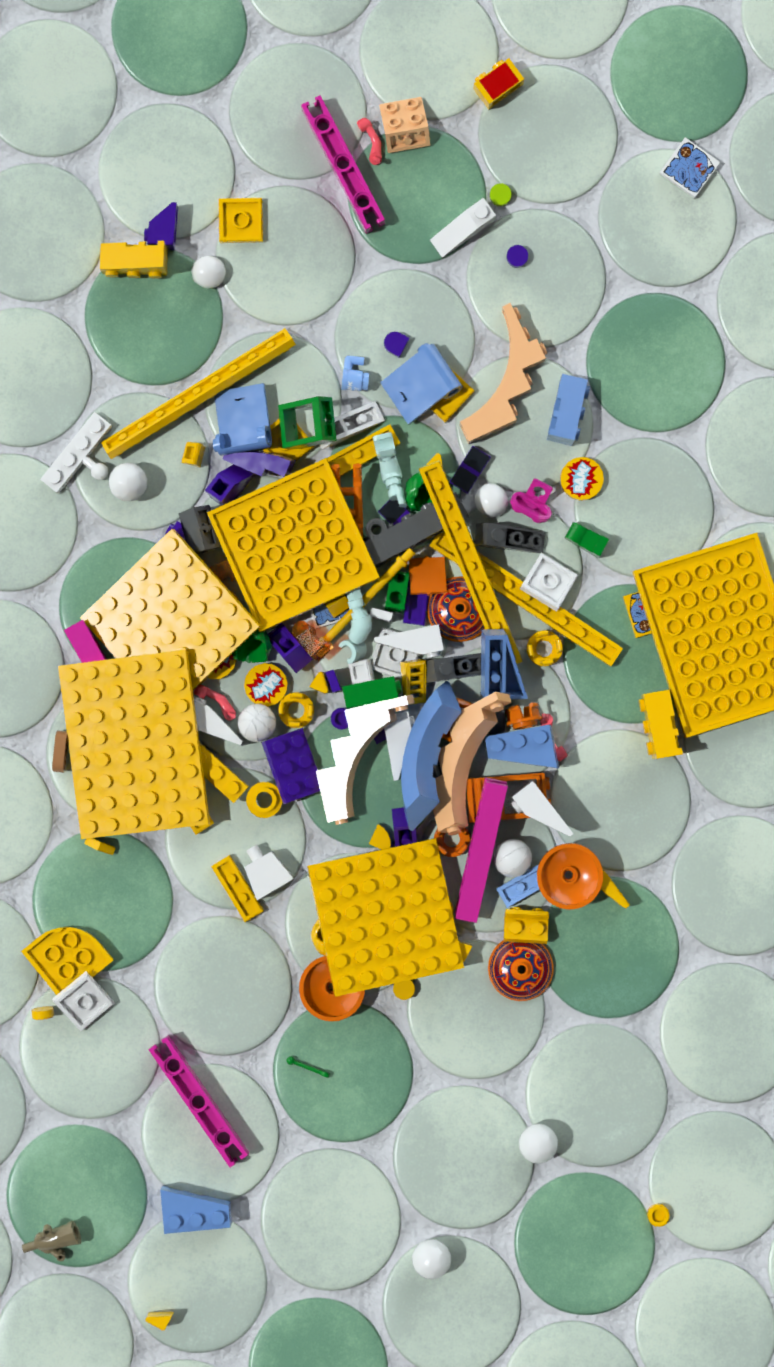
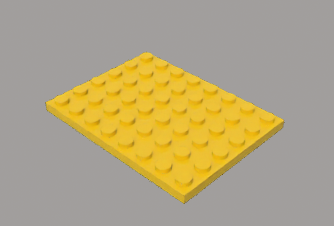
M758 533L632 571L685 738L774 710V583Z
M187 649L58 666L81 839L210 824Z

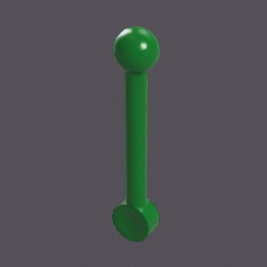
M292 1056L286 1060L289 1065L300 1066L326 1078L330 1076V1073L296 1061Z

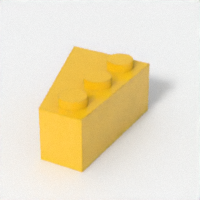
M145 241L139 242L138 245L127 244L126 242L101 243L100 271L106 277H118V274H127L129 278H140V275H149V278L159 279L162 278V275H167L168 249L164 241H158V245H146Z
M664 690L642 694V699H639L640 712H644L646 719L642 721L644 734L648 733L649 742H646L648 755H652V759L682 755L683 751L682 748H679L677 737L679 732L675 726V714L670 691Z

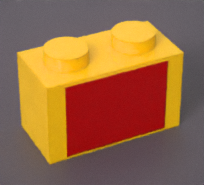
M510 58L506 61H498L493 65L492 71L487 74L483 72L475 79L473 89L488 110L524 84L523 76Z

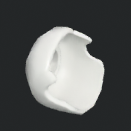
M209 255L196 260L191 269L194 282L207 289L216 288L223 282L226 275L222 261L217 257Z
M484 484L477 490L474 496L477 510L487 518L500 517L506 512L509 505L506 492L496 484Z

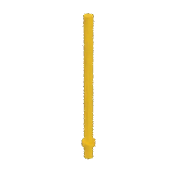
M408 548L401 557L398 556L396 558L397 561L362 596L365 604L363 608L402 567L405 568L408 565L407 562L416 554L411 548ZM352 609L310 650L314 656L317 657L352 620Z

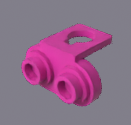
M534 478L526 494L516 492L512 495L510 499L512 509L517 513H523L532 518L536 523L547 522L552 512L545 503L553 487ZM534 488H543L545 494L537 497Z

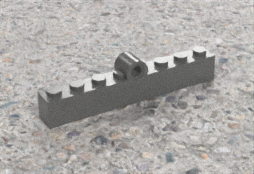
M455 492L453 494L456 498L464 520H467L470 517L466 512L457 493ZM432 502L423 505L420 508L421 511L414 515L409 513L401 518L402 522L396 525L393 523L386 525L383 520L378 518L371 519L366 524L365 532L367 537L363 541L376 569L401 556L408 548L413 549L444 532ZM381 527L382 531L380 534L374 535L373 529Z

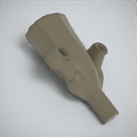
M74 1221L53 1229L49 1224H46L43 1227V1231L36 1234L34 1241L22 1244V1250L24 1253L39 1249L46 1254H52L58 1261H64L65 1251L57 1249L81 1245L80 1231Z

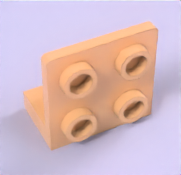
M421 97L379 105L388 153L431 146L427 118Z

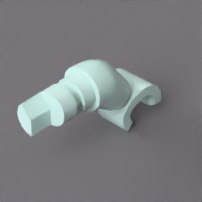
M388 432L373 436L382 482L389 489V499L392 501L398 500L399 507L406 508L407 502L404 490L401 487L403 476L395 456L396 449L392 433Z
M360 588L346 594L349 601L347 602L349 609L353 611L351 613V629L349 639L340 642L338 646L341 648L350 647L352 656L347 659V664L364 658L367 651L364 641L372 630L371 616L367 614L366 609L363 610L365 604Z

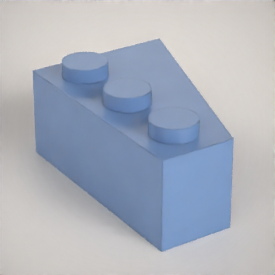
M562 374L546 440L572 446L574 441H578L581 430L578 428L579 420H583L585 407H582L584 399H588L590 386H587V379Z
M504 629L481 630V695L483 698L494 692L509 694L511 699H528L508 635Z
M551 725L485 737L489 759L559 769Z
M168 1186L161 1187L164 1234L231 1227L230 1201L198 1195L185 1190L181 1191L169 1188Z

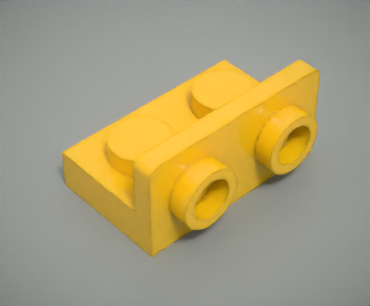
M519 907L506 909L503 941L547 944L549 912L540 908H535L531 911L522 910Z

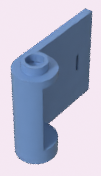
M425 343L417 350L418 353L380 382L409 425L441 399H448L454 396L463 387L434 344L429 345Z
M264 383L222 390L214 396L219 434H216L215 439H213L215 452L222 456L272 446Z

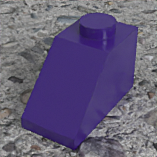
M177 202L169 204L149 221V227L144 230V241L148 245H158V241H164L168 250H175L178 219Z
M283 623L268 633L273 647L295 673L299 672L313 660Z
M404 808L392 809L395 847L416 843V828L413 831L409 830Z

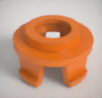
M530 703L529 706L524 707V717L519 705L506 709L507 727L519 730L537 726V722L542 720L538 710V703Z
M466 827L461 829L459 833L460 841L454 847H449L445 844L444 835L446 833L438 832L437 828L434 839L436 838L438 850L441 854L447 857H456L467 850L470 843V835Z

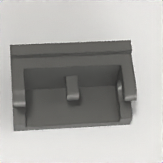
M210 505L193 507L178 513L186 543L196 554L221 547L207 512L211 511Z

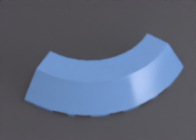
M448 681L440 685L422 707L412 726L404 751L401 786L405 817L411 831L440 803L436 789V778H433V766H436L441 750L438 746L443 733L447 735L452 724L462 712Z

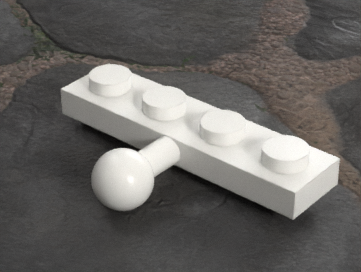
M94 412L40 480L59 494L82 464L91 470L93 478L97 480L105 479L108 475L107 466L103 463H95L89 458V455L113 426Z

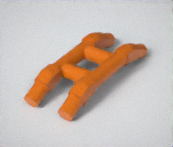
M356 463L353 465V487H340L343 496H354V509H350L363 538L362 465ZM332 464L331 469L340 487L339 464Z

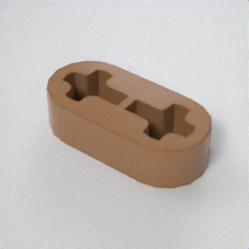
M57 730L52 762L53 772L64 773L68 749L67 731Z

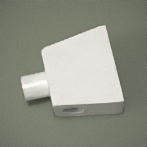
M258 845L246 851L252 863L245 866V870L257 900L294 879L293 875L272 851L263 855Z

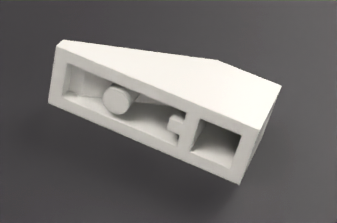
M482 198L431 238L430 242L443 258L493 223L496 219V214L486 200Z
M376 401L334 417L337 441L320 444L322 450L384 422L385 420Z
M439 624L374 637V641L377 644L418 655H427V658L438 657L440 652L444 651Z
M194 696L198 730L243 745L244 741L210 706L205 705L207 700Z
M408 711L396 713L397 720L384 728L394 781L399 779L406 743L414 724V716H409Z
M533 781L511 797L514 800L511 805L518 814L523 812L524 815L565 835H573V832Z

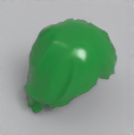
M420 472L411 476L406 482L405 499L411 511H420L423 505L432 502Z
M257 630L232 653L234 660L246 661L247 663L268 661L272 645L266 630L263 632Z

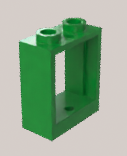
M316 396L278 405L283 449H300L337 441L332 397ZM312 406L315 436L298 439L295 409Z
M394 676L342 686L347 709L398 698V694H402L400 681H395Z

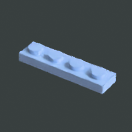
M538 865L529 869L525 874L515 877L496 888L507 908L539 890L537 883Z

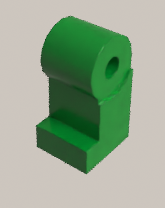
M572 522L565 535V539L597 558L601 556L609 541L608 538L588 530L575 522Z
M398 571L390 580L384 611L404 614L409 572Z

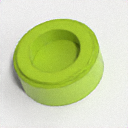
M503 183L494 185L490 190L491 202L500 207L509 203L511 199L510 188Z

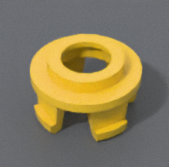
M538 631L528 640L527 654L536 665H553L562 655V641L551 631ZM548 641L552 645V652L549 656L542 657L537 653L536 646L539 642Z
M290 693L279 704V717L285 725L291 728H302L309 724L314 716L313 702L303 693ZM295 702L301 703L304 706L305 711L300 718H293L289 714V706Z
M260 782L250 788L247 793L246 803L250 812L255 816L269 818L280 810L282 799L277 786L269 782ZM261 792H267L272 796V803L267 808L259 807L256 802V797Z

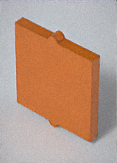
M425 556L424 558H411L409 560L411 595L427 594V596H430L431 594L447 593L444 557L429 558Z

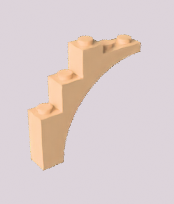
M511 303L502 307L510 342L507 369L499 387L488 402L474 414L460 421L459 425L468 444L516 423L518 412L514 404H509V402L531 391L530 386L533 385L529 374H524L523 371L545 362L547 351L542 342L539 343L537 339L528 341L530 339L529 332L525 326H521L519 319H521L517 307H512Z

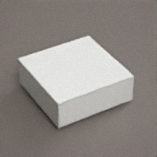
M371 608V618L391 622L393 613Z
M371 659L349 664L352 684L375 680Z

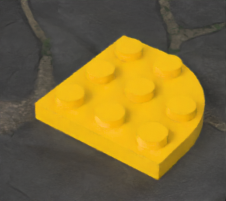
M60 927L47 931L21 951L56 995L85 971L93 978L114 961L113 957L93 935L74 927Z

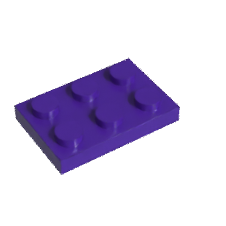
M303 728L261 742L283 804L320 791L316 774L318 770Z

